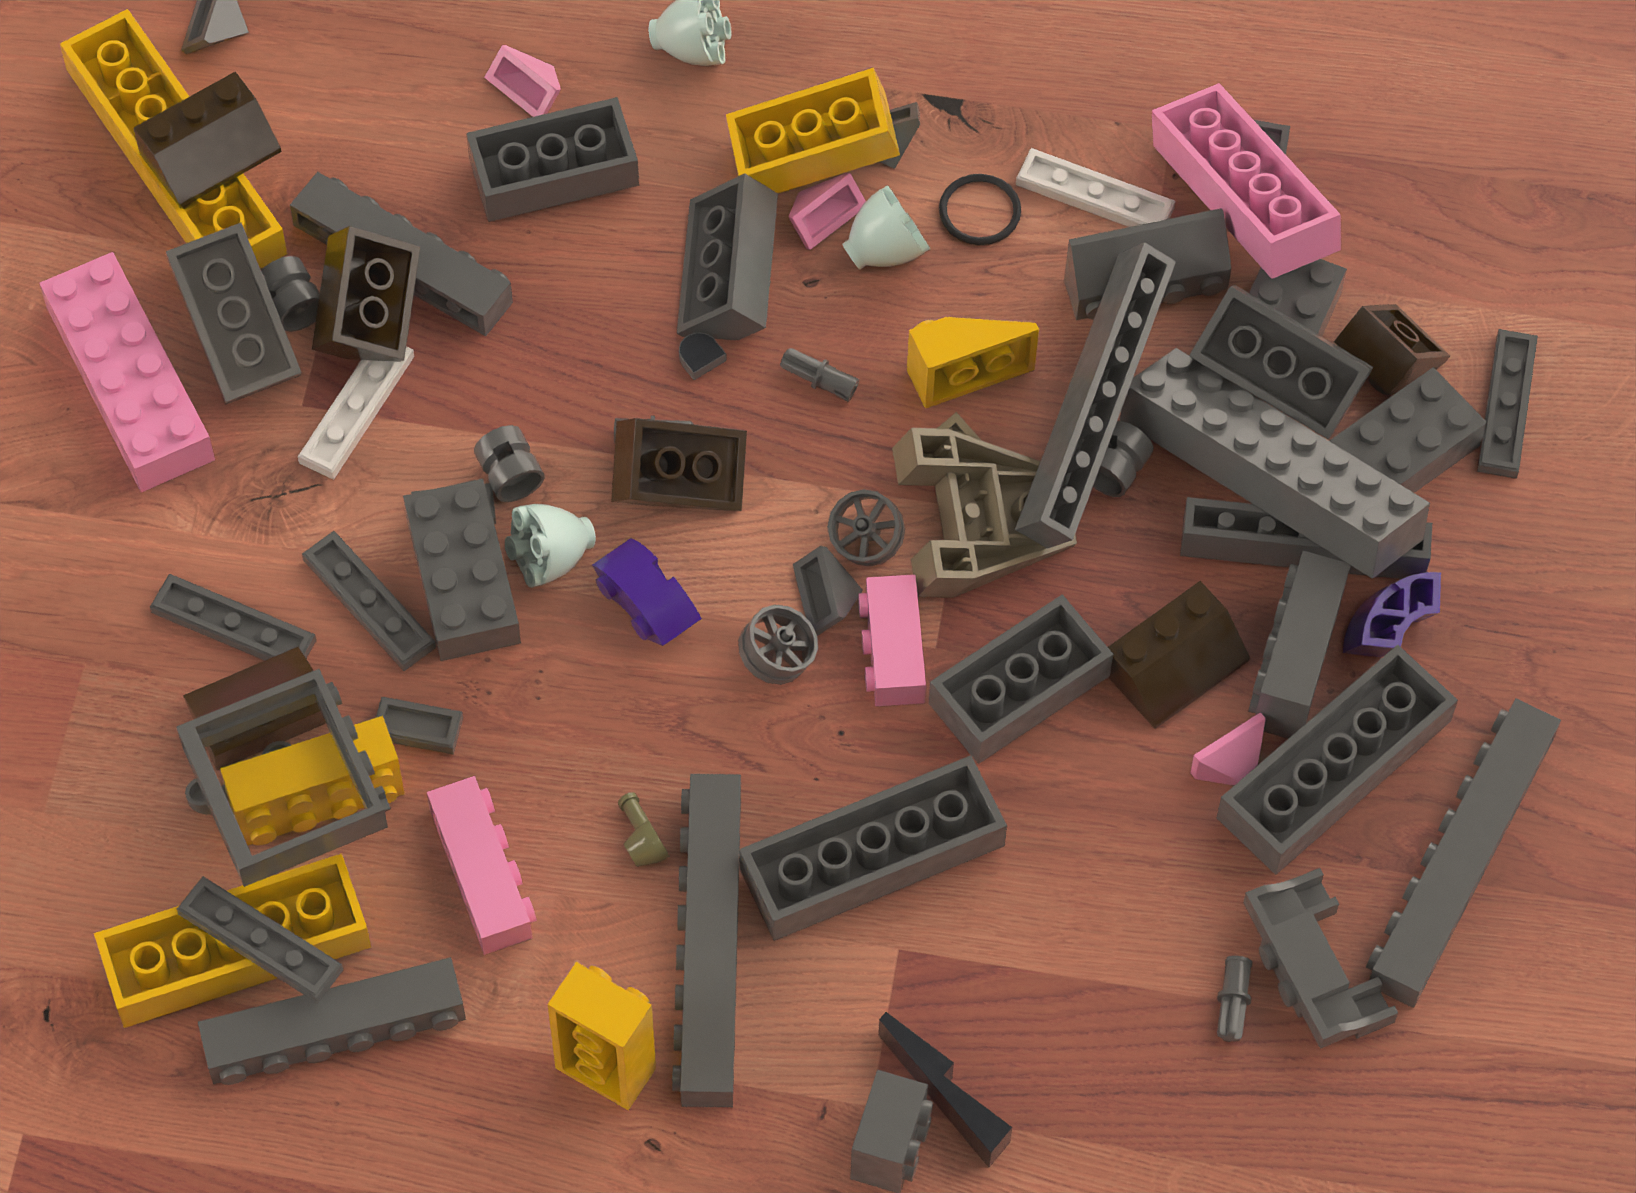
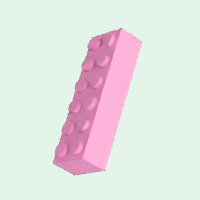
M1220 83L1152 110L1153 146L1210 210L1223 209L1226 228L1271 279L1341 250L1340 213Z
M111 252L40 282L46 308L140 492H144L215 461L210 437L114 253Z

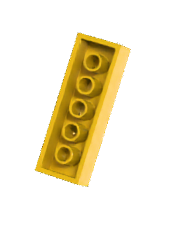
M342 853L267 877L245 887L242 885L226 890L333 959L372 948L368 929ZM179 906L94 933L124 1028L277 979V977L178 915L177 908Z

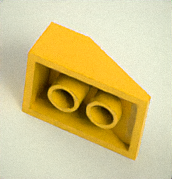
M944 317L936 321H923L913 329H910L907 372L925 409L1035 370L1039 328L1036 323Z

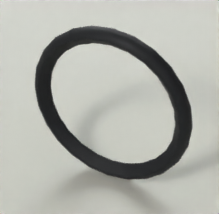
M970 174L955 180L945 189L940 199L939 214L944 227L958 240L975 245H989L1003 240L1015 230L1020 221L1021 203L1015 190L1004 180L993 175ZM971 182L994 184L1004 190L1010 197L1013 204L1012 219L1004 230L992 236L974 237L962 233L955 228L948 217L947 204L952 193L964 184Z

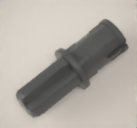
M793 348L787 349L781 359L780 366L783 369L812 382L811 387L813 389L819 387L847 402L852 399L860 379L829 365V361L826 359L820 362Z
M1228 956L1225 959L1223 989L1217 995V1000L1221 1003L1217 1035L1223 1041L1231 1042L1239 1041L1242 1038L1246 1006L1251 1004L1248 988L1253 962L1244 956Z

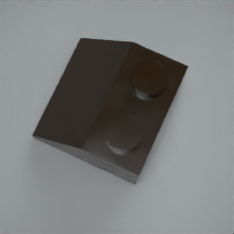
M1396 304L1362 306L1334 341L1338 347L1373 367L1369 374V383L1384 395L1396 394L1431 368H1439L1450 357L1444 349Z

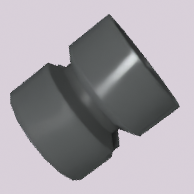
M287 256L272 261L265 266L261 272L284 330L289 332L299 331L315 323L320 292L315 284L309 282L311 276L303 262L298 257Z
M1117 421L1093 485L1096 490L1111 497L1125 495L1136 478V472L1144 467L1153 453V444L1145 433L1127 422Z
M508 425L494 429L485 434L474 447V454L483 471L488 474V481L500 501L512 502L527 497L535 492L545 479L542 468L536 457L530 453V446L518 426Z

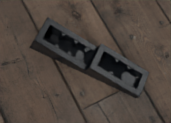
M885 1012L879 1019L878 1036L916 1081L928 1084V1096L984 1163L990 1167L1009 1145L1012 1127L951 1081L953 1078V1061L889 1013Z

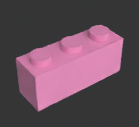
M916 575L867 577L866 593H858L860 618L868 619V630H862L863 655L871 654L872 667H865L866 692L874 691L875 706L925 703L926 680Z

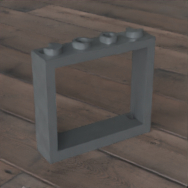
M320 669L176 726L181 746L244 887L388 828L385 812L391 810V807L386 799L385 791L382 786L374 788L369 776L375 773L368 754L365 750L358 753L353 743L354 740L358 739L354 724L349 715L341 717L337 706L342 704V700L337 687L334 686L333 682L326 684ZM317 703L365 809L252 856L205 751V747Z

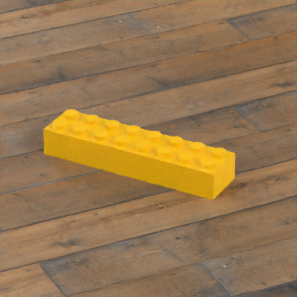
M128 9L60 43L66 70L186 243L242 222L260 269L272 261L287 255L282 227L244 173L180 209L140 155L134 127L188 98L189 95Z

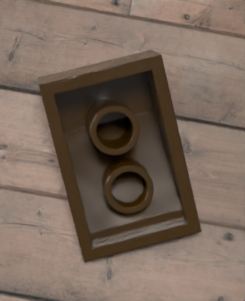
M640 418L617 421L611 502L660 507L742 511L747 431Z

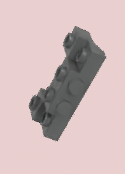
M1321 868L1281 883L1263 885L1245 893L1243 903L1262 938L1259 947L1261 960L1267 970H1274L1280 982L1278 983V990L1283 1002L1287 1007L1293 1006L1298 1018L1304 1017L1321 1049L1352 1035H1355L1356 1039L1391 1025L1395 1023L1398 1011L1395 1006L1388 1007L1380 992L1382 982L1379 977L1348 989L1350 982L1318 924V921L1335 915L1339 906L1336 897L1330 899L1322 884L1324 874Z

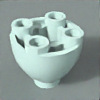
M676 0L671 3L658 19H652L649 22V38L653 49H663L671 56L692 65L709 66L724 64L725 40L731 38V24L727 16L722 17L719 8L720 0Z
M888 185L878 190L863 204L852 224L849 239L842 243L844 249L859 270L866 265L891 267L915 260L931 249Z
M546 504L519 506L512 510L511 536L505 539V550L510 560H516L526 584L532 588L549 583L565 575L575 567L585 550L594 547L596 541L595 530L592 522L587 517L578 518L574 514L558 507Z

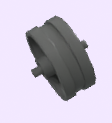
M865 489L850 492L838 500L830 512L827 526L830 541L838 553L857 565L869 567L883 564L895 556L903 544L905 534L903 515L897 506L879 492ZM861 500H878L868 517L865 514ZM854 504L858 516L854 520L842 517L847 508ZM885 505H887L894 516V520L876 523L875 521ZM839 523L853 527L854 532L839 540ZM895 528L893 538L887 544L879 536L880 530ZM861 537L859 557L850 554L844 549ZM875 540L883 550L874 556L867 557L869 541Z
M771 605L762 608L742 629L738 640L739 655L745 667L755 677L766 683L786 684L798 678L814 661L818 651L817 634L811 622L801 612L789 606ZM764 622L768 633L754 627L755 624ZM755 640L765 645L762 648H758ZM791 650L802 651V662ZM782 657L792 668L781 666Z

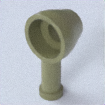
M631 792L623 795L618 800V805L626 813L635 829L624 842V846L635 865L639 867L655 864L670 857L640 806L636 793Z

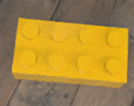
M874 67L726 114L738 175L740 176L745 173L776 193L788 191L900 155L886 93Z
M383 716L355 724L354 727L358 739L354 740L353 743L358 753L365 750L368 754L375 773L369 776L374 788L383 787L388 803H391L398 796L405 793L399 760ZM331 733L220 768L232 812L248 846L252 844L257 846L265 845L275 840L279 835L291 831L304 832L312 829L319 822L331 818L342 819L355 814L358 809L364 808Z
M576 962L547 1004L555 1068L629 1111L656 1070L652 1004L649 1003V999L639 990L632 987H627L625 990L611 982V977L602 969L596 966H589L587 968Z

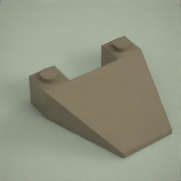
M911 428L892 448L898 485L935 486L944 540H930L911 559L913 575H916L918 597L954 598L1074 547L1077 544L1075 535L1072 541L1047 549L1015 530L1041 461L950 429Z

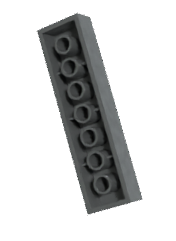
M1175 348L1133 377L1121 409L1120 421L1137 427L1153 442L1373 579L1424 539L1430 502L1181 350Z

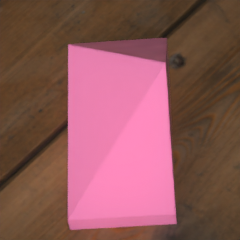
M506 45L501 46L484 77L533 117L547 114L561 90L554 66Z
M844 173L798 192L788 217L806 249L811 250L858 214L866 200L852 175Z
M1260 712L1196 753L1193 757L1190 771L1192 776L1198 780L1236 785L1258 766L1266 719Z

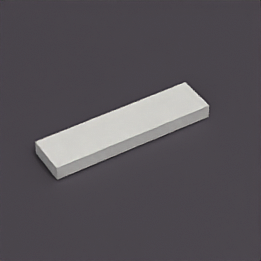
M1033 148L1030 149L1016 177V185L1128 227L1170 219L1175 207V200Z
M406 346L405 358L401 362L360 361L298 455L299 464L333 480L335 479L414 358L413 349Z

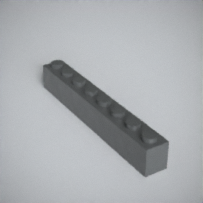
M1145 242L1118 254L1015 528L1016 531L1047 549L1074 539L1176 261Z
M1515 698L1509 712L1504 709L1500 710L1491 729L1492 732L1496 733L1492 744L1484 742L1473 763L1479 766L1474 778L1466 775L1456 795V798L1462 800L1456 811L1449 808L1438 829V831L1444 833L1440 843L1437 845L1431 842L1420 863V865L1426 867L1421 879L1413 876L1402 897V899L1408 901L1403 913L1394 911L1384 931L1385 934L1390 936L1385 947L1376 945L1366 965V968L1372 970L1369 980L1376 977L1380 978L1382 982L1380 992L1412 1008L1415 1007L1556 736L1561 719Z
M690 774V789H682L681 814H689V827H681L680 853H688V865L679 866V891L687 892L686 905H678L677 922L678 931H685V945H677L676 970H684V985H675V1010H683V1024L674 1025V1051H682L681 1065H673L672 1091L681 1093V1107H733L741 774Z

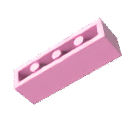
M473 776L427 792L431 815L483 954L485 955L532 939L530 923L537 921L529 897L521 899L517 886L523 883L515 860L510 862L506 860L503 850L509 848L502 825L494 826L489 814L495 812L488 789L480 790L476 778Z

